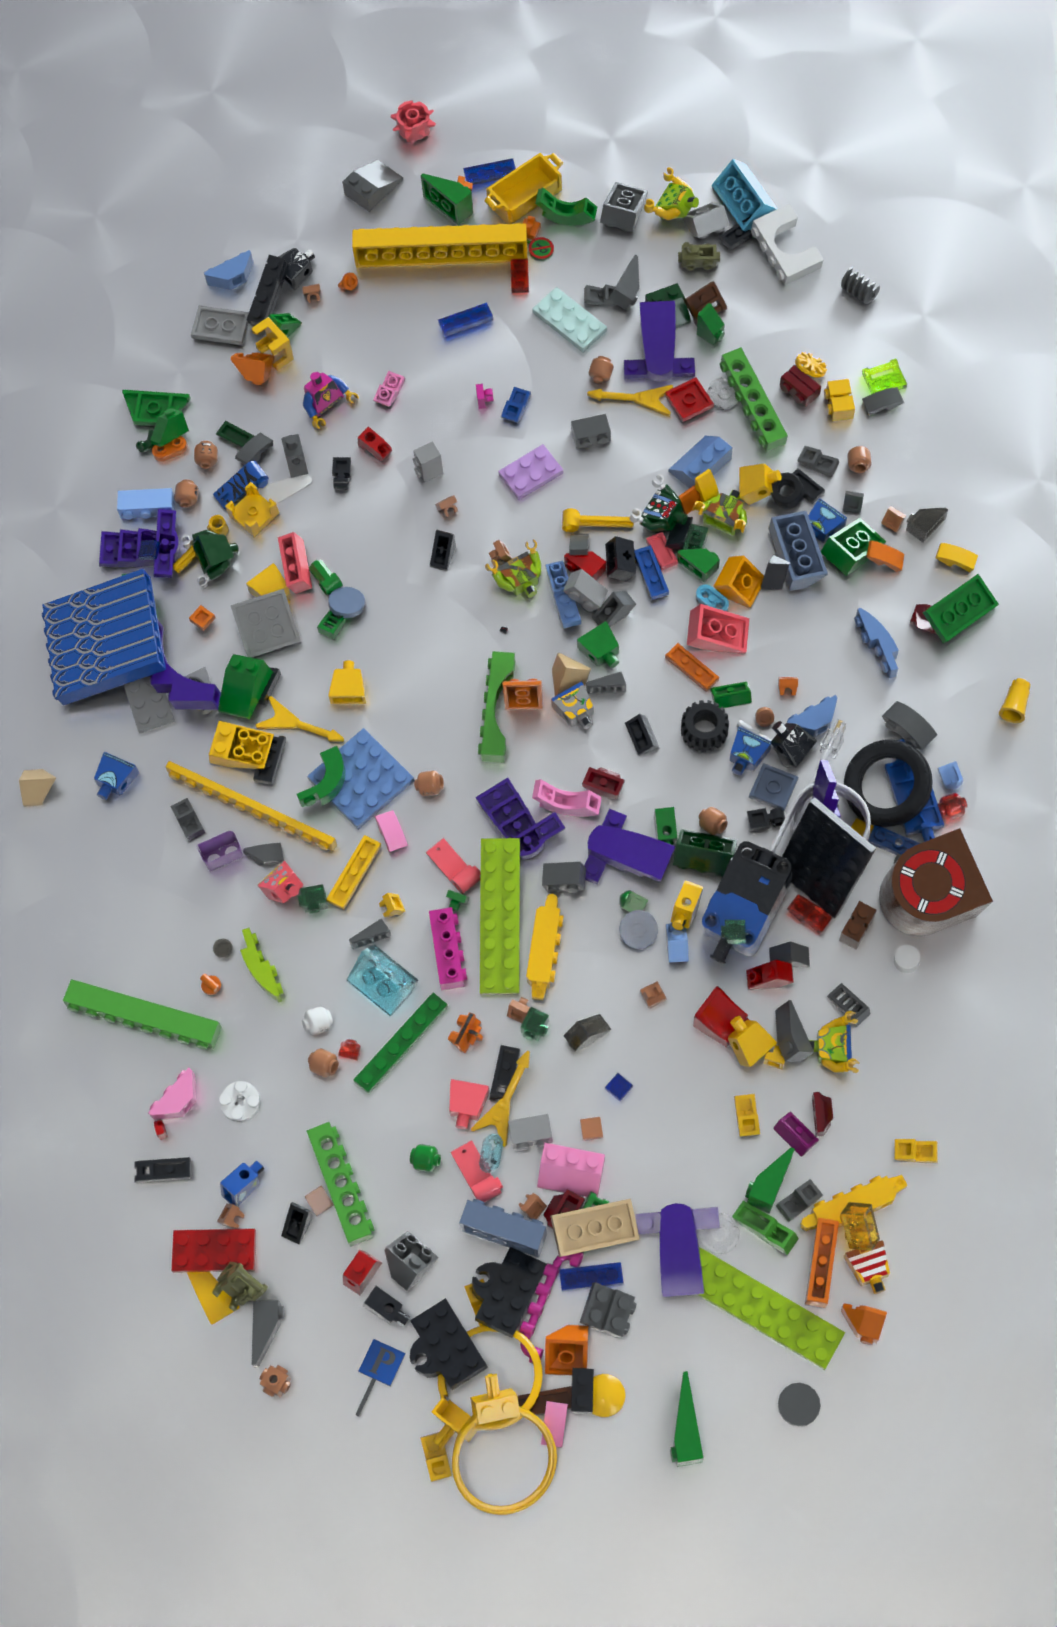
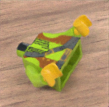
M732 490L729 496L720 493L717 497H713L705 502L696 501L692 509L693 511L698 510L699 515L703 513L704 523L733 536L737 529L744 533L745 526L747 525V515L745 509H743L744 503L739 501L740 492L737 490Z
M533 540V548L528 546V542L525 543V547L530 550V553L527 551L498 566L496 560H491L494 565L493 569L490 568L489 564L485 565L487 571H492V577L498 587L508 592H513L515 595L525 592L528 598L537 594L534 586L538 585V578L541 576V561L538 551L535 550L537 548L535 540Z

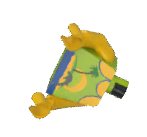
M847 1011L844 1016L830 1021L818 1030L817 1040H809L813 1051L817 1052L818 1062L834 1073L848 1072L849 1070L853 1073H858L859 1071L853 1067L855 1064H860V1062L852 1058L851 1027L848 1025V1022L851 1024L858 1022L857 1019L851 1020V1016L856 1014V1012Z

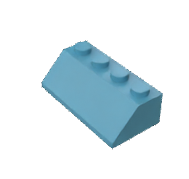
M732 159L712 184V187L743 231L752 228L753 220L778 209L748 166L740 161ZM751 216L747 222H742L744 219Z

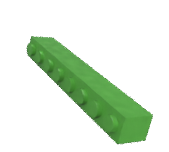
M71 979L63 998V1002L70 1011H84L86 1015L94 1018L98 1015L111 1023H115V1021L122 1022V1025L128 1028L136 1026L141 1028L140 1030L151 1034L153 1031L166 1039L174 1037L183 1044L191 1042L204 1050L208 1048L214 1049L222 1028L220 1023L215 1020Z

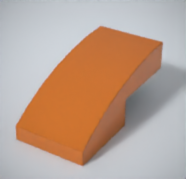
M869 541L867 552L869 560L878 566L885 564L896 572L902 570L904 554L888 545Z

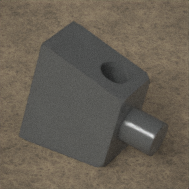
M299 434L281 438L291 478L308 474ZM298 458L299 463L294 464L293 459Z

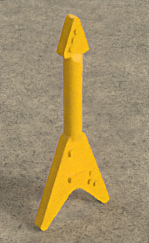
M673 385L635 394L604 392L602 389L588 391L587 396L599 401L601 399L634 401L639 405L670 417L671 412L659 399L665 395L666 391L672 389Z
M269 696V701L275 712L274 717L255 725L257 729L299 728L328 738L329 742H344V738L333 729L328 731L300 721L272 696Z
M526 1051L517 1060L518 1066L503 1098L471 1128V1131H476L489 1125L496 1126L503 1147L507 1146L510 1100L525 1068H529L530 1051Z

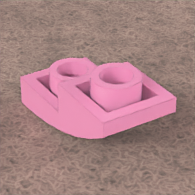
M388 371L383 384L379 385L373 401L390 407L399 394L405 377Z
M393 810L375 816L388 852L408 846Z
M547 1401L544 1423L550 1430L556 1447H562L568 1404ZM542 1434L541 1445H547Z

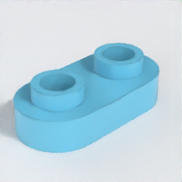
M710 585L698 587L696 599L699 603L728 611L729 601L724 595Z

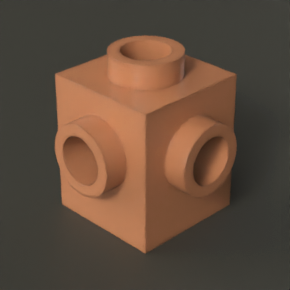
M271 1365L268 1369L265 1368L259 1378L261 1380L259 1384L264 1388L262 1391L271 1397L277 1395L281 1398L283 1394H286L291 1386V1378L287 1375L288 1370L279 1365L276 1368ZM277 1376V1382L271 1383L273 1377Z

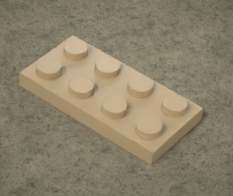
M631 1199L550 1216L559 1257L640 1240Z

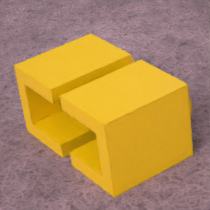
M849 379L827 381V387L824 389L825 400L828 399L827 413L831 415L832 421L854 418L855 406L853 396H849L852 393Z

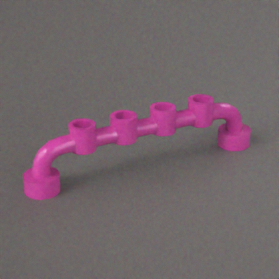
M583 1252L562 1257L558 1255L553 1264L547 1263L543 1275L547 1276L545 1283L540 1282L536 1288L535 1294L539 1295L537 1302H531L528 1307L527 1313L531 1315L528 1322L523 1321L519 1332L529 1340L534 1334L536 1323L543 1312L544 1304L551 1293L552 1285L559 1274L562 1262L569 1260L571 1266L579 1268L584 1256ZM520 1342L522 1352L529 1357V1362L533 1364L528 1350ZM535 1346L541 1360L544 1350Z

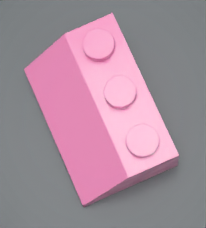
M545 1143L537 1188L565 1193L568 1189L582 1197H587L590 1192H593L598 1197L605 1154Z

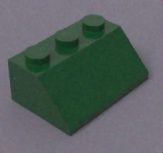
M681 829L676 843L673 865L681 869L691 868L701 873L711 872L718 876H724L726 868L735 854L737 840Z

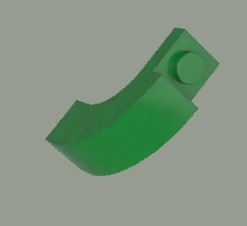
M545 188L538 189L535 204L543 210L542 216L548 220L571 226L585 225L595 221L597 206L588 198L576 202H565L554 197Z
M338 746L320 753L326 768L324 778L317 785L297 793L301 807L312 806L318 800L324 806L332 801L340 792L345 780V766Z

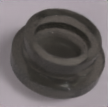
M219 939L213 945V952L219 958L228 957L232 953L233 946L227 939Z

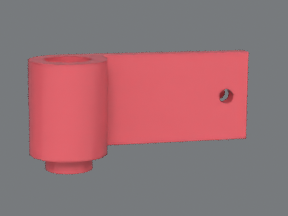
M444 838L426 852L461 894H464L481 880L480 870L475 865L473 867L471 865L467 866Z
M472 1140L451 1152L476 1199L485 1203L502 1193L500 1189L503 1186L499 1178H494L490 1174Z

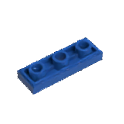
M874 825L868 842L873 846L895 855H902L911 847L920 844L917 841Z

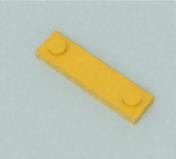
M366 835L363 836L326 899L328 903L342 910L345 909L381 848L380 842Z

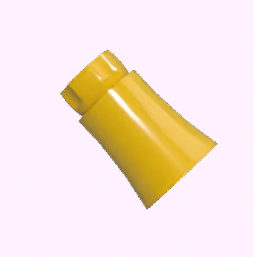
M1022 678L1013 680L1005 701L999 710V716L1002 719L1012 723H1021L1025 720L1026 706L1030 694V682Z

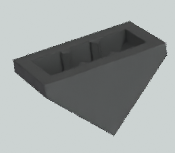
M790 941L769 948L770 961H784L791 963L792 967H810L809 947Z

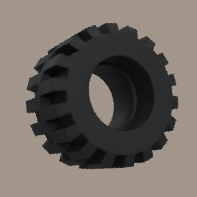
M700 700L699 704L696 702L692 703V707L688 706L686 712L682 715L681 736H683V741L685 743L688 742V747H694V750L697 752L699 749L706 753L708 749L712 752L715 747L717 749L720 748L721 743L724 744L728 736V714L725 713L723 707L719 708L718 703L711 704L712 701L707 700V703H704L703 700ZM699 721H709L716 728L710 732H701L694 725Z

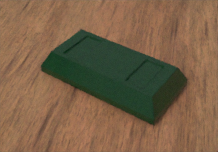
M225 421L216 433L217 436L240 448L254 437V435L228 421Z

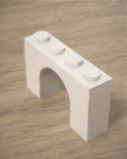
M790 203L753 220L751 228L753 237L757 238L761 250L768 256L770 265L776 269L777 277L785 285L820 269L824 261L816 246L799 254H786L776 246L774 238L778 234L795 227L798 216Z

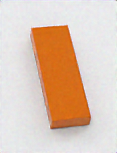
M679 643L665 655L668 661L706 692L719 680L718 675Z

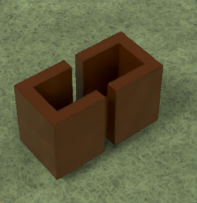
M859 901L842 930L839 941L857 950L877 910Z

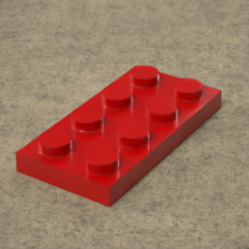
M173 1230L171 1271L173 1273L222 1272L230 1261L237 1264L241 1263L246 1271H255L256 1230Z

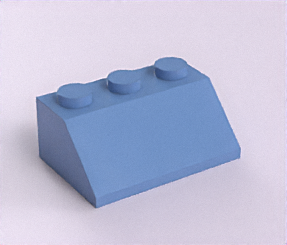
M705 435L668 471L688 488H691L695 485V478L707 469H710L712 474L715 475L732 459L733 447L718 436Z

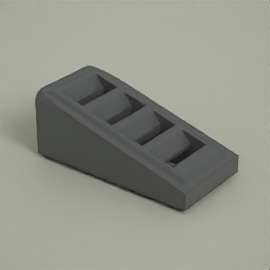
M617 672L588 681L586 683V691L588 694L626 691V682L622 672Z
M379 919L350 938L349 942L351 947L355 949L391 936V933L384 921Z
M842 983L827 995L844 1015L856 1004L851 1010L857 1013L851 1016V1020H858L854 1024L856 1026L861 1024L871 1014L869 1007ZM844 992L845 995H843L839 1000H837L836 998ZM848 998H850V1000H849L845 1005H843V1003H844Z

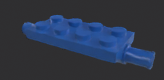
M896 759L894 762L884 766L896 806L903 803L909 797L914 786V775L911 767L900 759ZM933 788L923 810L916 817L902 824L906 836L922 833L925 842L935 838L933 830L944 827Z

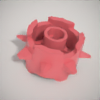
M413 100L404 102L398 107L397 113L390 116L397 123L392 130H398L399 135L406 139L407 142L413 143L423 139L430 134V127L436 125L430 119V115L434 110H428L427 106L420 101L417 103H413Z

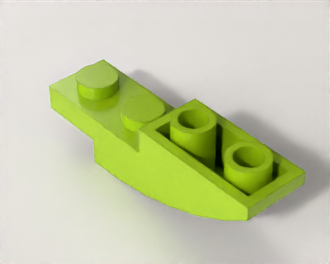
M250 928L243 929L242 932L247 948L241 949L240 952L246 966L257 984L277 1002H281V994H284L281 984L276 983L275 977L278 974L275 965L271 966L268 960H264L262 951L257 950L256 944H259L256 933H252Z

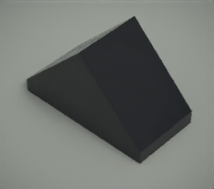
M436 530L430 565L448 569L456 548L454 534Z
M292 1202L281 1236L300 1244L314 1217L312 1212Z

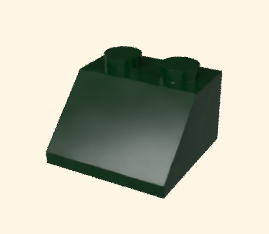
M678 283L645 295V302L675 301L676 328L691 323L688 307L684 302L685 296Z

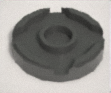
M793 1383L785 1387L781 1392L778 1400L779 1413L783 1420L790 1425L807 1426L814 1422L819 1415L821 1407L820 1398L809 1385Z

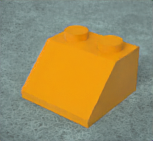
M744 555L732 556L726 561L713 587L727 599L751 608L761 589L764 575Z

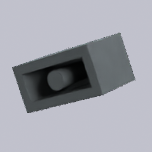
M606 414L571 421V431L576 449L587 448L595 444H605L611 441V430Z
M581 862L543 863L542 886L547 892L558 894L560 891L577 893L578 890H585L586 868Z

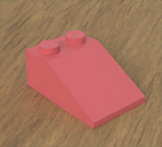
M699 604L690 611L687 645L702 650L745 654L747 651L750 618Z

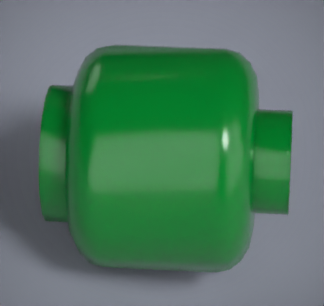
M419 1144L411 1150L410 1164L413 1165L415 1170L432 1172L436 1166L439 1167L441 1155L438 1154L435 1146Z

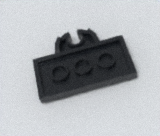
M510 1247L502 1264L490 1262L479 1266L476 1269V1273L478 1275H486L489 1280L482 1283L477 1277H472V1293L478 1300L483 1302L475 1317V1321L513 1338L543 1276L547 1263Z
M446 1298L410 1320L419 1335V1338L410 1349V1362L415 1364L418 1358L422 1356L427 1357L423 1365H417L414 1368L417 1373L426 1378H434L442 1374L451 1390H454L488 1368Z

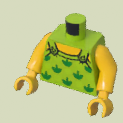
M670 167L667 168V172L670 175L663 172V178L665 181H672L673 183L668 184L656 206H654L652 199H647L644 205L646 213L655 212V215L667 221L674 218H683L687 216L691 208H697L699 205V199L694 196L692 188L679 177L673 176L674 171Z

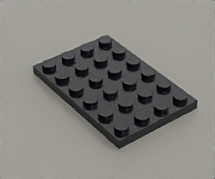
M814 797L809 802L782 857L791 863L792 883L795 887L804 892L812 901L817 903L835 919L843 909L876 848Z

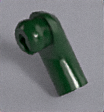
M149 430L147 440L136 443V448L139 452L145 453L153 448L154 444H151L150 439L154 430Z

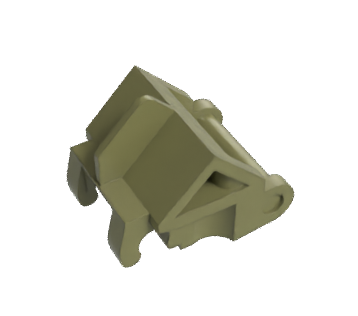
M230 1261L217 1278L219 1282L213 1289L212 1294L218 1297L221 1291L224 1290L232 1297L229 1308L235 1311L238 1304L242 1306L247 1301H256L266 1292L268 1286L257 1281L243 1269L241 1263L237 1264Z

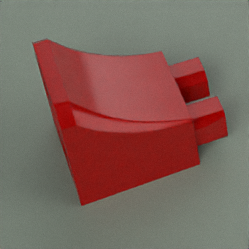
M716 986L696 1012L693 1027L727 1048L728 1045L731 1046L728 1036L735 1031L730 1023L731 1020L737 1016H741L744 1022L749 1019L748 1014L737 1006L719 986Z

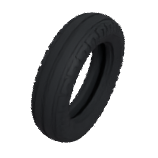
M880 740L865 746L851 759L844 776V785L859 794L866 803L870 813V824L881 827L901 825L916 817L927 804L933 783L930 766L923 754L912 745L899 740ZM885 758H896L906 762L911 767L914 775V786L911 794L903 803L892 808H878L866 801L862 792V780L868 768L875 762ZM847 800L853 812L864 820L860 810L851 801Z

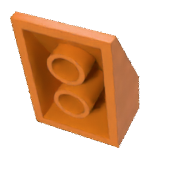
M510 679L509 681H503L505 709H543L542 680L529 679L527 681H519L518 679Z

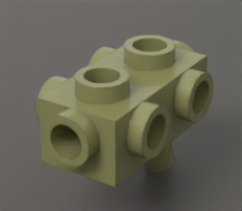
M685 242L682 245V251L678 252V263H682V268H686L689 271L696 268L711 270L713 267H717V262H720V252H717V244L693 245Z

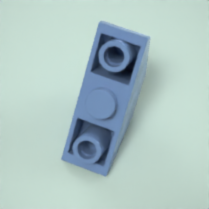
M248 250L240 253L238 256L208 269V271L204 272L206 283L209 286L229 290L246 283L254 263L251 251Z
M837 696L826 697L816 706L811 705L807 707L803 713L792 715L788 718L787 723L798 724L812 737L826 732L831 727Z

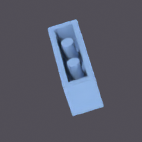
M172 488L118 491L117 511L121 519H148L157 517L158 509L175 510Z

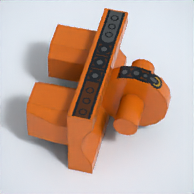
M470 1012L468 1016L459 1015L457 1025L461 1027L459 1033L452 1031L448 1037V1040L463 1053H466L469 1046L474 1045L476 1040L482 1041L483 1036L479 1034L482 1029L480 1027L481 1021L475 1017V1014Z

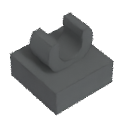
M846 491L843 510L861 513L864 493Z

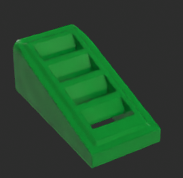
M329 610L317 626L318 633L335 640L348 618H343V616L339 615L341 617L339 619Z

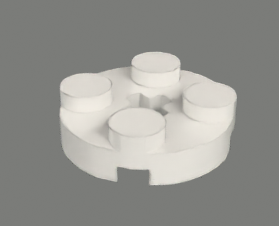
M240 1080L231 1083L223 1090L219 1097L220 1108L228 1119L245 1122L257 1114L260 1105V1095L253 1085ZM244 1097V1105L238 1104L236 1106V1099Z

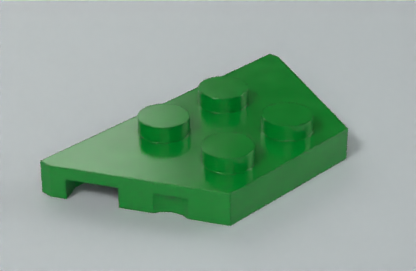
M122 390L134 425L155 426L158 417L164 414L167 409L173 408L182 411L191 399L190 394Z

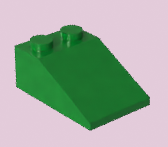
M424 173L421 174L423 197L458 226L473 214L472 192L468 187H464L456 181Z
M858 518L830 536L820 552L842 573L848 576L868 560L869 541H876L885 544L886 541L861 518Z
M236 654L232 655L225 669L218 707L219 713L246 719L251 718L273 673L264 660Z
M789 1148L756 1177L755 1182L750 1181L745 1195L748 1198L747 1203L770 1214L791 1162L794 1148Z

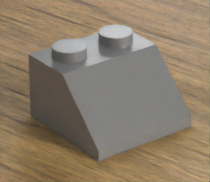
M713 202L688 212L687 216L682 218L692 236L700 239L709 237V234L712 232H722L725 230L724 227L730 225L724 205Z

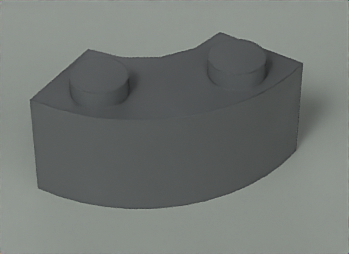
M896 701L882 715L886 722L885 726L890 731L896 732L905 739L906 743L917 749L923 750L937 736L933 727L919 713L901 702Z

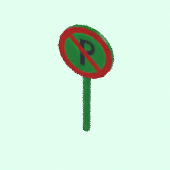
M537 237L532 241L527 239L529 253L532 257L538 260H545L552 256L554 245L549 239L544 237Z

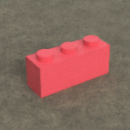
M295 532L278 537L286 586L295 594L311 589L312 583L304 540Z

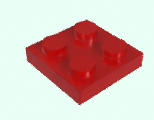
M697 377L665 392V397L682 422L714 408L713 401Z

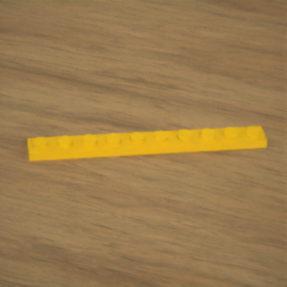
M171 761L165 766L169 777L176 781L180 779L191 788L197 787L208 796L214 795L225 804L229 802L240 811L246 810L257 819L263 818L274 827L280 826L291 835L295 833L306 842L310 843L312 841L323 850L327 851L329 849L334 851L337 847L334 837Z

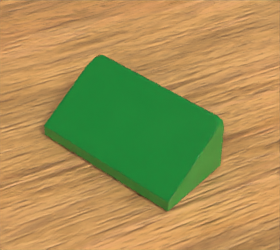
M747 682L710 688L713 703H718L719 708L733 707L752 702L751 690Z

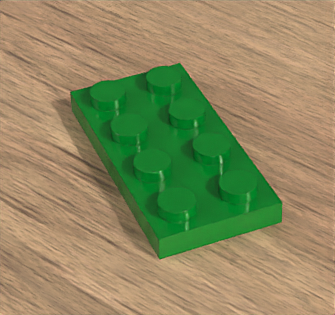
M977 574L922 613L944 644L994 609L999 603L980 575Z

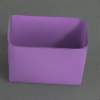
M227 831L198 844V851L210 872L243 857L239 842L233 831ZM235 846L237 850L225 855L228 847ZM217 854L220 856L219 858L208 862V857L210 855Z

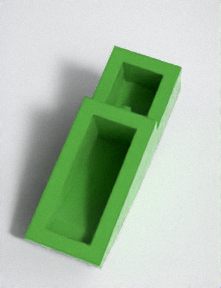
M742 1201L732 1216L744 1228L786 1255L789 1254L799 1239L794 1231L778 1223L775 1218L745 1201Z

